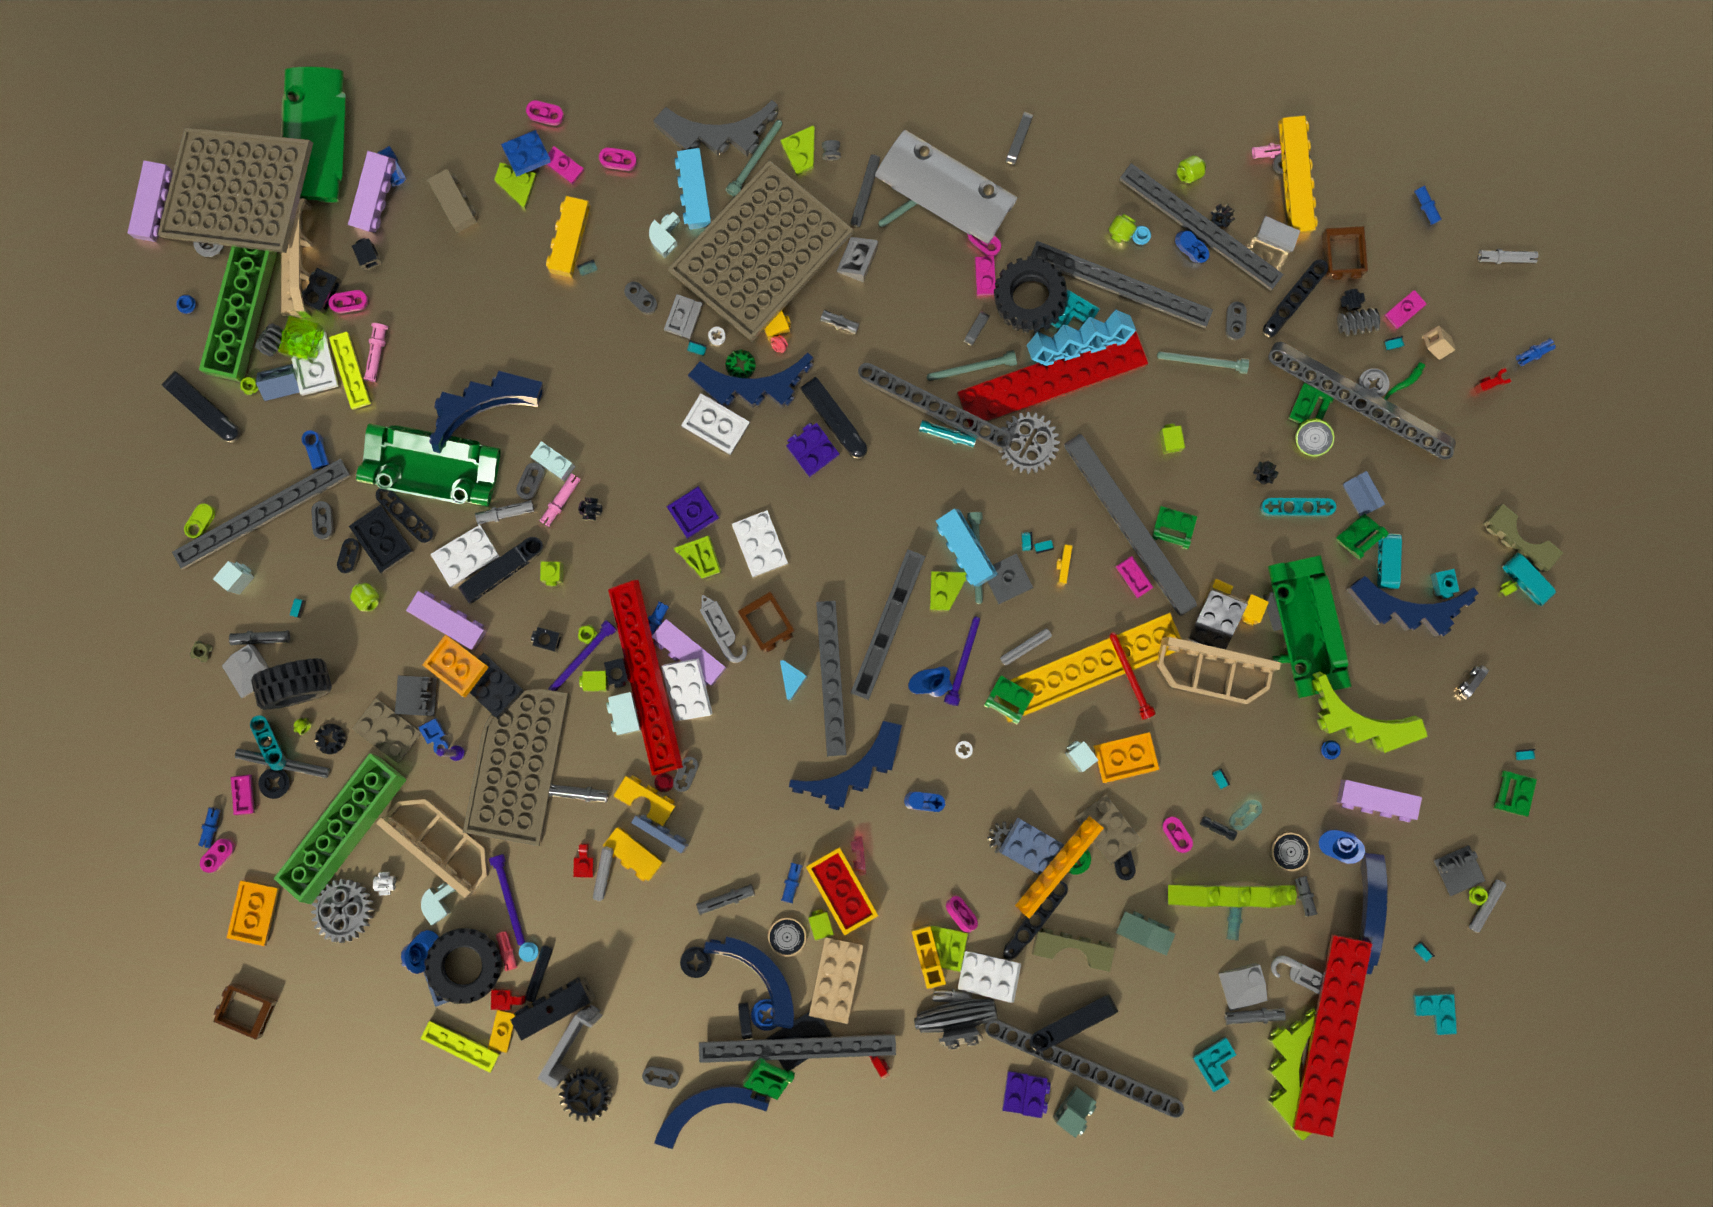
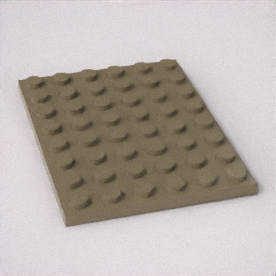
M184 128L158 236L169 239L286 253L313 142L304 139Z
M769 160L668 268V271L753 342L854 233V230Z

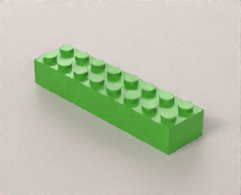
M231 247L199 367L201 372L206 375L241 382L244 379L277 252Z
M369 753L274 879L299 902L312 904L407 779L381 757Z

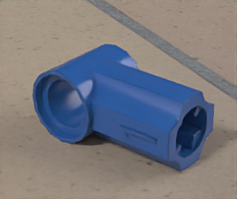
M388 146L377 152L378 154L396 159V169L391 175L390 182L393 187L403 184L406 177L398 164V159L392 148Z
M311 430L304 432L301 439L306 447L312 469H321L330 465L323 445L322 435ZM315 435L316 442L310 445L309 438Z

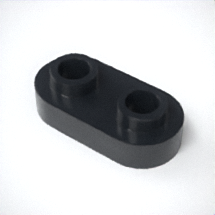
M1131 850L1113 863L1116 875L1120 879L1130 880L1134 877L1136 869ZM1123 867L1128 868V872L1126 874L1122 873Z

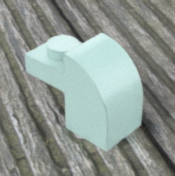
M674 212L670 215H665L661 220V224L654 220L649 229V236L653 247L664 258L678 246L677 241L669 234L680 223L679 216Z
M446 882L437 888L438 892L432 887L422 897L421 909L431 925L436 924L451 913L443 899L454 892L455 889Z

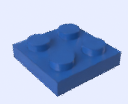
M536 130L501 144L516 177L551 163L550 157Z

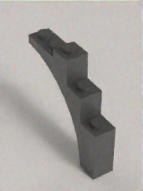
M771 100L762 110L752 116L735 123L722 125L693 122L665 107L653 122L655 127L681 150L699 148L700 142H702L718 156L721 152L725 153L730 146L729 143H731L747 157L750 153H755L759 147V138L756 135H761L766 129L765 125L769 121H774L778 116V105Z

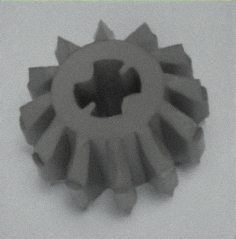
M271 323L261 333L255 347L264 355L273 356L285 341L287 333L278 325Z
M1002 822V828L996 823L997 831L989 830V832L994 834V836L987 837L988 840H994L989 846L992 848L997 845L996 853H998L1003 844V841H999L1000 835L1002 833L1008 835L1013 824H1010L1006 829V822Z

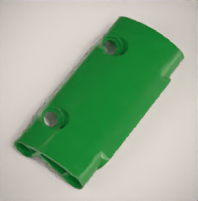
M293 67L285 69L280 137L304 139L313 142L300 195L301 199L330 203L339 202V182H341L343 173L345 123L344 72L339 69L325 67ZM288 95L294 96L296 98V102L291 101L288 98Z
M371 423L367 425L363 462L358 466L356 473L357 482L376 484L381 489L457 504L466 502L487 507L490 505L499 469L500 448L480 445V442L476 440L450 436L440 454L433 452L432 446L429 443L432 432L398 425L388 427ZM384 475L389 477L390 482L385 480ZM458 490H462L465 496L460 495Z
M1321 555L1267 566L1298 698L1319 694L1314 689L1312 682L1314 680L1313 674L1317 672L1326 674L1333 690L1352 687L1347 668L1346 650L1330 582L1325 574ZM1281 587L1288 591V595L1285 598L1278 596L1277 591ZM1297 663L1305 665V671L1302 674L1297 673L1295 670Z

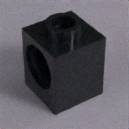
M369 238L356 241V244L352 245L358 263L364 271L382 264L374 243Z
M537 627V630H534L531 636L532 646L558 652L563 634ZM548 634L550 641L548 644L543 645L541 638L543 635Z
M620 658L604 662L609 685H614L615 688L626 686L625 682H629L625 659ZM619 668L622 670V676L619 679H615L613 671Z

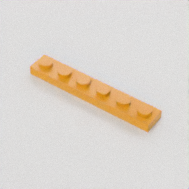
M1088 816L1015 906L1030 919L1104 827Z

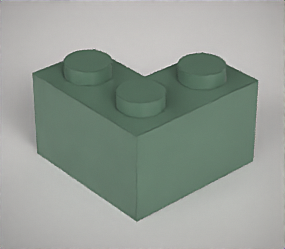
M1135 911L1133 914L1124 913L1116 931L1117 934L1166 956L1176 935L1169 931V926L1150 918L1146 921L1144 920V915Z
M1075 1085L1053 1115V1119L1057 1125L1076 1138L1078 1134L1081 1136L1086 1130L1087 1121L1085 1118L1087 1115H1092L1096 1109L1095 1104L1097 1102Z

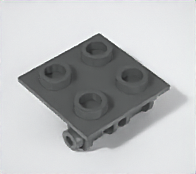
M398 675L395 714L434 716L437 678Z
M1469 845L1434 860L1450 897L1485 881L1476 861L1478 856L1475 851L1472 852Z

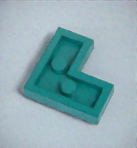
M1067 290L1068 301L1067 306H1065V312L1063 316H1059V321L1056 324L1052 322L1050 325L1059 330L1063 324L1068 326L1073 317L1085 323L1089 317L1095 318L1100 308Z
M1454 994L1413 995L1414 1015H1434L1436 1035L1457 1034Z
M1224 1037L1192 1058L1213 1092L1230 1083L1220 1065L1236 1056V1053L1227 1038Z

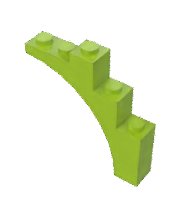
M1322 672L1313 674V686L1319 692L1320 698L1318 701L1321 708L1324 709L1317 712L1319 716L1317 722L1321 730L1331 734L1346 728L1345 733L1349 740L1360 743L1372 738L1375 748L1384 753L1428 737L1423 720L1415 715L1398 720L1371 719L1352 711L1336 695L1326 674Z
M1168 885L1169 905L1274 908L1296 905L1297 898L1296 885Z
M1314 1008L1305 1013L1306 1017L1303 1020L1294 1022L1290 1026L1291 1030L1288 1031L1283 1026L1281 1028L1277 1027L1271 1031V1036L1268 1038L1282 1056L1281 1059H1275L1270 1064L1271 1067L1268 1070L1283 1087L1281 1090H1275L1270 1095L1271 1098L1268 1101L1302 1141L1312 1133L1294 1130L1293 1122L1300 1093V1062L1307 1040L1312 1034L1316 1009Z

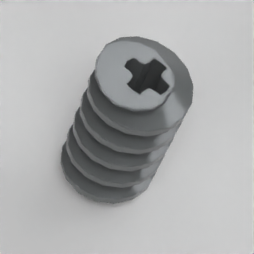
M1369 308L1367 311L1362 309L1360 312L1357 310L1353 311V313L1346 312L1345 315L1339 313L1337 316L1338 330L1340 334L1344 332L1347 337L1350 334V330H1352L1353 335L1357 334V329L1360 330L1361 334H1364L1365 328L1371 333L1373 326L1375 331H1379V312L1377 308L1375 310Z

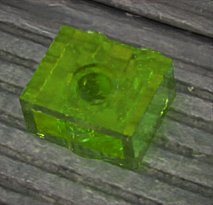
M288 316L278 352L283 356L313 364L314 359L318 356L319 349L317 347L319 341L324 336L323 327L316 322ZM302 335V340L296 343V338Z

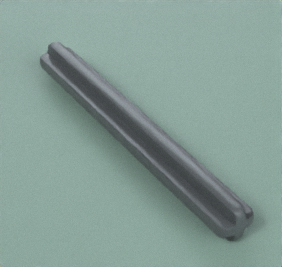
M239 748L235 752L236 759L269 766L262 753ZM274 757L271 763L277 762L280 757ZM286 759V765L283 768L322 778H328L330 773L329 768Z

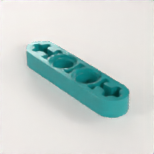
M1267 498L1260 506L1261 512L1266 516H1330L1337 508L1335 501L1329 498ZM1271 502L1272 506L1279 505L1278 502H1280L1279 508H1274L1271 512H1269L1268 508H1265V505ZM1286 502L1293 504L1294 509L1292 512L1285 511L1284 504ZM1305 502H1309L1313 506V510L1309 513L1303 509ZM1316 502H1319L1318 506H1324L1326 503H1328V506H1331V509L1328 510V512H1326V509H1318V513H1316Z

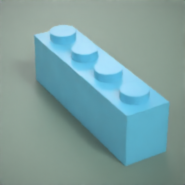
M700 148L677 151L678 158H675L676 170L680 169L681 175L677 176L679 188H683V194L680 195L682 206L686 208V212L683 213L684 224H688L690 230L707 227L711 223Z
M954 508L936 520L938 524L937 530L947 539V547L957 556L956 562L961 569L964 568L967 573L965 577L971 585L981 586L998 575L959 509Z

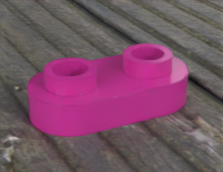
M531 101L526 107L528 117L536 122L556 126L561 124L564 119L563 111L557 105L541 101ZM535 110H539V111H540L539 114H537V115H535V114H533V113H534ZM557 114L558 117L556 119H552V115Z
M608 147L602 149L599 153V160L606 168L631 171L637 165L635 154L629 150ZM612 157V160L608 162L606 158ZM625 160H631L630 164H625Z
M968 234L969 241L985 255L996 256L1000 252L1001 242L997 237L994 236L990 243L986 244L973 235ZM992 244L995 246V249L989 250L988 246Z
M360 290L336 293L329 299L330 308L339 314L360 311L368 305V297ZM361 298L362 302L356 304L357 299ZM342 301L343 305L338 307V303Z
M1167 817L1162 823V830L1173 848L1181 853L1190 851L1193 841L1182 822L1176 817ZM1170 823H1174L1175 828L1173 830H1170L1168 828V825ZM1181 839L1185 841V845L1182 847L1179 845Z
M229 839L217 840L202 856L200 860L201 869L206 873L218 871L234 853V843ZM221 845L225 846L224 852L220 851ZM208 860L212 862L210 867L207 865Z
M954 896L946 902L948 913L962 931L970 933L977 928V918L963 899Z

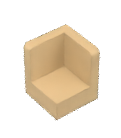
M1440 325L1423 335L1427 349L1438 359H1442L1456 350L1452 337Z

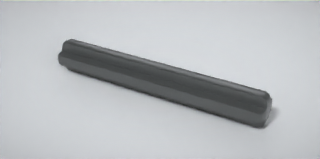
M870 155L851 219V225L855 227H860L880 162V157L877 155Z

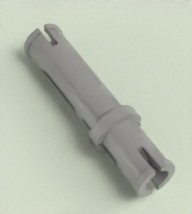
M1479 250L1481 255H1478L1479 262H1495L1496 264H1501L1502 262L1537 263L1538 261L1534 259L1538 258L1537 251Z
M532 500L499 508L492 507L490 510L476 512L475 517L478 525L492 521L499 522L503 518L534 512Z

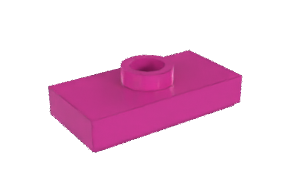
M555 146L548 153L551 163L546 165L572 185L584 172V168Z
M1414 290L1384 316L1398 329L1427 303Z
M1132 556L1116 566V569L1136 598L1154 588Z
M252 775L231 777L233 814L255 813Z

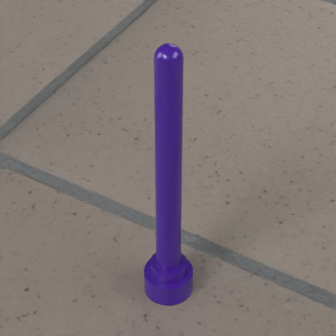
M978 616L972 619L953 682V688L951 692H948V695H945L944 703L959 706L960 695L958 692L980 623Z
M605 620L601 624V631L553 682L548 690L557 691L606 636L613 635L617 628L608 620Z
M458 745L452 746L450 749L439 748L436 752L438 756L450 757L454 761H460L465 756L464 748Z
M504 854L489 858V862L497 871L516 941L521 946L525 943L503 867L506 860Z

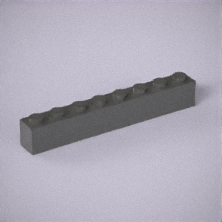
M907 549L851 694L869 701L925 560L924 555Z
M836 601L816 602L827 757L843 756L847 754Z

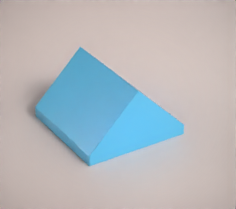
M782 660L780 664L786 696L789 701L793 700L808 677Z

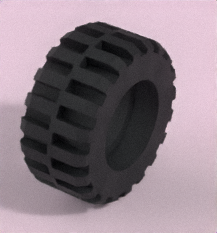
M1027 256V260H1022V257L1016 259L1017 263L1013 264L1010 262L1007 265V270L1002 269L999 273L1000 278L996 279L994 297L998 314L1008 326L1012 325V328L1016 331L1023 329V333H1029V330H1034V333L1040 332L1041 328L1047 330L1050 328V324L1052 322L1056 324L1059 321V316H1063L1065 312V306H1067L1068 301L1065 278L1058 267L1054 268V263L1051 261L1045 263L1044 258L1038 257L1037 260H1034L1033 256ZM1028 281L1040 282L1049 291V297L1045 303L1034 309L1022 308L1015 304L1013 300V293L1017 287Z
M309 658L279 664L255 673L251 679L257 706L263 710L278 709L309 702L327 695L332 689L326 662L321 658Z
M459 928L446 932L437 938L429 948L424 963L427 983L437 996H440L447 1002L468 1004L478 1001L495 987L500 977L502 967L500 952L488 935L476 929ZM459 947H468L475 950L482 961V970L478 978L472 983L465 985L454 983L445 972L447 956Z

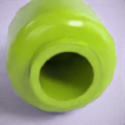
M1192 155L1179 162L1177 175L1181 181L1190 184L1204 177L1206 164L1203 159Z
M1122 214V216L1117 215L1108 229L1112 234L1111 238L1118 243H1121L1122 240L1125 242L1130 241L1137 229V226L1134 224L1136 221L1125 214Z
M357 584L352 588L350 599L360 611L369 612L378 606L379 594L370 584Z

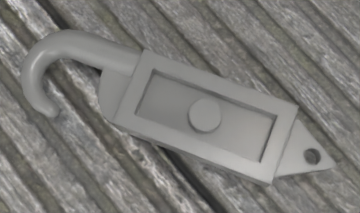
M702 595L700 612L723 654L733 663L743 661L747 655L746 646H742L743 652L740 656L732 654L729 646L735 641V633L718 602H714Z
M1278 956L1272 961L1271 971L1274 976L1280 978L1276 967L1279 963H1284L1291 967L1290 978L1292 981L1320 994L1323 974L1288 956Z

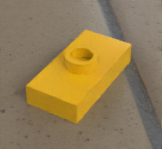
M1065 544L1062 549L1061 558L1057 559L1056 569L1059 570L1057 584L1065 585L1067 583L1072 545Z
M497 1010L488 1049L508 1052L514 1029L510 1019L515 1017L513 1012Z

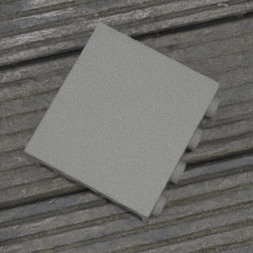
M586 1005L574 1016L537 1079L555 1089L567 1077L571 1069L562 1065L561 1061L583 1024L591 1028L602 1018L603 1015L599 1013L600 1010L593 1005L589 1007Z

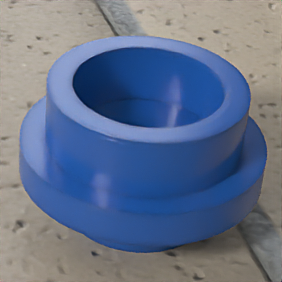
M182 295L177 300V309L181 313L190 314L196 308V301L190 295Z
M1328 740L1322 744L1321 753L1326 759H1336L1340 755L1341 748L1336 741Z

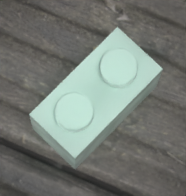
M542 441L530 456L534 461L564 482L576 467L572 462Z
M228 561L213 580L228 592L240 595L253 580L254 576L250 574L252 570L243 563L241 565L237 561L235 563Z
M628 692L608 697L609 702H606L608 713H612L613 721H611L612 731L616 732L617 735L640 731L641 727L633 693Z
M1075 741L1067 747L1068 751L1065 754L1078 772H1084L1098 761L1084 741Z

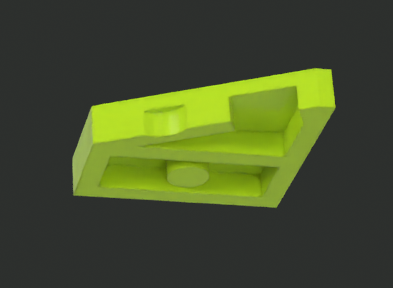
M810 126L781 140V144L796 175L814 168V126Z
M500 162L494 180L523 209H526L537 175L529 171L516 177L511 165Z
M710 536L674 548L701 578L721 573Z
M931 571L930 610H950L966 581V572Z
M931 925L941 968L961 972L968 933Z

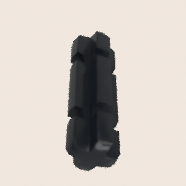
M1203 816L1200 821L1201 826L1209 828V830L1223 837L1226 836L1225 838L1234 841L1237 836V831L1228 829L1227 826L1215 820L1212 821L1207 816Z

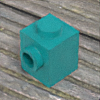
M1455 569L1430 574L1435 597L1442 596V599L1454 597L1453 593L1459 592Z

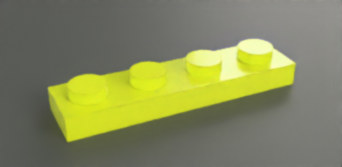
M346 331L329 337L351 409L354 410L371 404L349 333Z
M429 1020L420 1038L489 1073L492 1072L500 1056L499 1053L432 1020Z

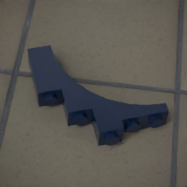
M807 353L788 369L772 376L756 379L727 376L711 369L700 361L688 374V377L706 394L724 407L731 405L736 398L734 395L737 394L754 408L756 405L760 406L766 394L783 409L785 405L790 406L794 401L795 397L793 396L795 392L791 387L795 388L802 380L800 378L804 372L808 373L812 369L814 358Z
M498 371L497 376L492 379L491 386L470 381L468 388L465 387L463 397L442 392L440 398H437L435 401V409L438 414L436 420L437 428L435 433L432 432L429 440L433 452L441 454L453 432L466 420L480 412L505 405L538 407L544 392L543 382Z
M1366 576L1360 577L1346 589L1375 625L1380 623L1386 624L1392 619V615L1404 631L1410 629L1414 631L1423 623L1434 637L1440 635L1443 637L1452 630L1450 627L1454 624L1451 618L1453 619L1460 614V608L1464 605L1466 607L1471 605L1476 600L1474 597L1479 594L1473 587L1445 602L1416 604L1388 595L1376 587Z
M883 721L879 735L871 749L849 770L824 780L800 781L790 779L789 787L793 788L792 792L799 794L808 791L811 792V796L822 798L825 795V804H829L828 808L839 810L840 807L844 808L849 785H852V790L863 792L864 788L868 789L873 767H877L876 771L887 773L888 770L892 771L902 725Z

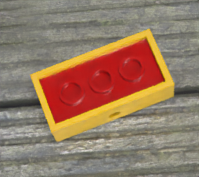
M840 847L806 866L844 936L878 917L876 909Z

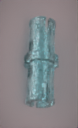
M1230 907V914L1227 917L1228 931L1226 939L1239 941L1240 923L1243 921L1241 919L1242 907Z

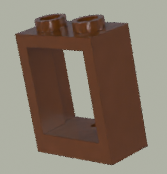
M1364 226L1326 228L1322 233L1324 261L1328 264V271L1325 277L1332 278V280H1340L1348 276L1351 279L1362 278L1368 271ZM1355 239L1358 268L1333 270L1330 241Z
M771 591L738 611L762 652L766 650L768 653L777 647L776 643L783 640V642H786L794 637L792 633L795 630ZM772 602L788 629L763 644L747 616Z
M237 983L226 986L221 996L223 1000L214 1011L215 1018L213 1022L255 1040L261 1038L277 1000ZM236 992L263 1003L253 1028L226 1017Z

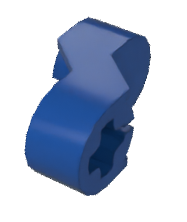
M1180 231L1175 237L1177 247L1188 255L1192 262L1204 263L1208 260V248L1192 232Z
M909 792L904 798L905 806L913 810L940 812L945 807L944 798L938 794Z

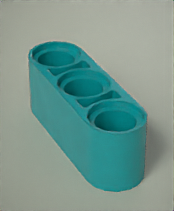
M1389 533L1386 538L1378 541V588L1399 589L1401 534Z
M1516 553L1502 566L1504 571L1514 582H1517V585L1537 605L1543 606L1556 594L1554 587L1520 553Z
M261 715L253 717L250 721V728L266 763L273 770L283 769L286 765V758L271 725ZM259 724H265L262 729L257 730ZM267 740H272L269 746H264ZM280 756L277 762L271 763L274 757Z

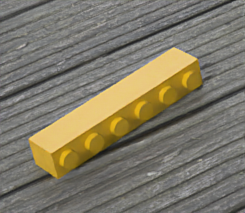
M1305 116L1285 117L1278 121L1287 225L1299 230V234L1311 233L1316 230L1315 227H1317L1318 221L1317 217L1314 216L1316 200L1312 195L1314 180L1311 178L1310 170H1312V160L1309 159L1311 143L1310 140H1307L1309 123L1306 121Z

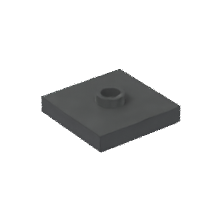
M1017 553L993 564L998 575L987 582L998 605L1033 589Z

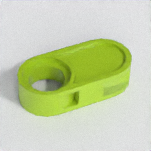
M208 504L198 505L185 524V534L193 539L204 535L215 517V509ZM197 524L199 532L196 535H192L190 528L192 525Z

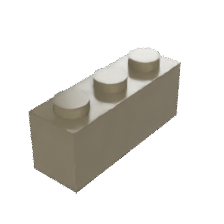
M445 169L427 179L457 233L477 223L475 219L477 214L472 205H467L465 200L468 197L463 189L459 190L457 184L460 182L455 173L450 174L448 169Z

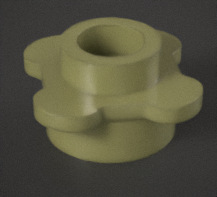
M198 640L194 643L190 656L193 659H200L201 662H207L209 659L208 655L213 648L210 644L205 645L202 641Z

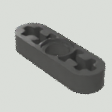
M1024 112L1008 153L1007 163L1015 165L1033 114Z

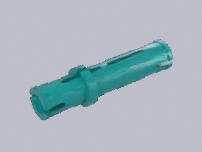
M922 420L919 432L953 441L954 444L960 443L974 448L976 438L958 429H950Z

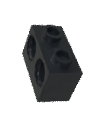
M316 268L315 272H312L309 277L307 288L302 291L304 305L326 315L330 307L329 299L337 293L342 281L338 277ZM323 279H327V283L324 286H320V282ZM319 295L318 301L312 303V298Z

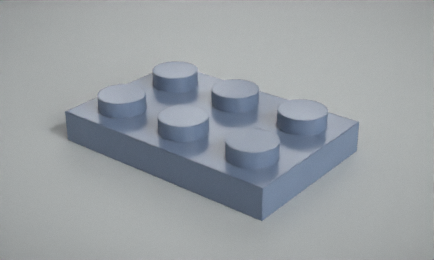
M645 814L635 816L631 822L680 853L685 852L689 846L685 843L687 841L685 838L678 834L675 836L669 833L670 829L653 824V820Z
M1017 818L998 852L1041 875L1064 847V844Z

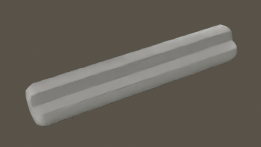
M1047 628L1001 656L1002 663L1007 666L1051 638V632Z
M604 847L601 852L593 892V899L597 901H602L605 896L613 856V849L609 847Z
M1495 880L1488 892L1487 901L1480 906L1469 925V928L1474 932H1480L1504 891L1506 884L1503 881Z

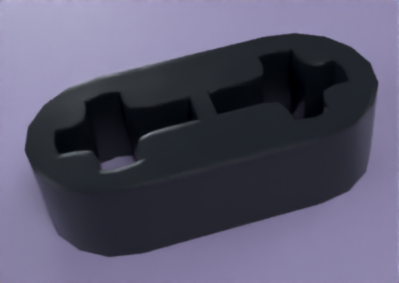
M348 538L343 542L337 561V568L341 573L351 574L355 571L361 552V544L358 540ZM354 542L353 545L356 546V549H352L350 553V549L347 546ZM348 560V563L351 564V567L346 568L345 571V567H343L342 564L346 563Z
M738 1003L742 1039L751 1040L753 1039L749 1003Z

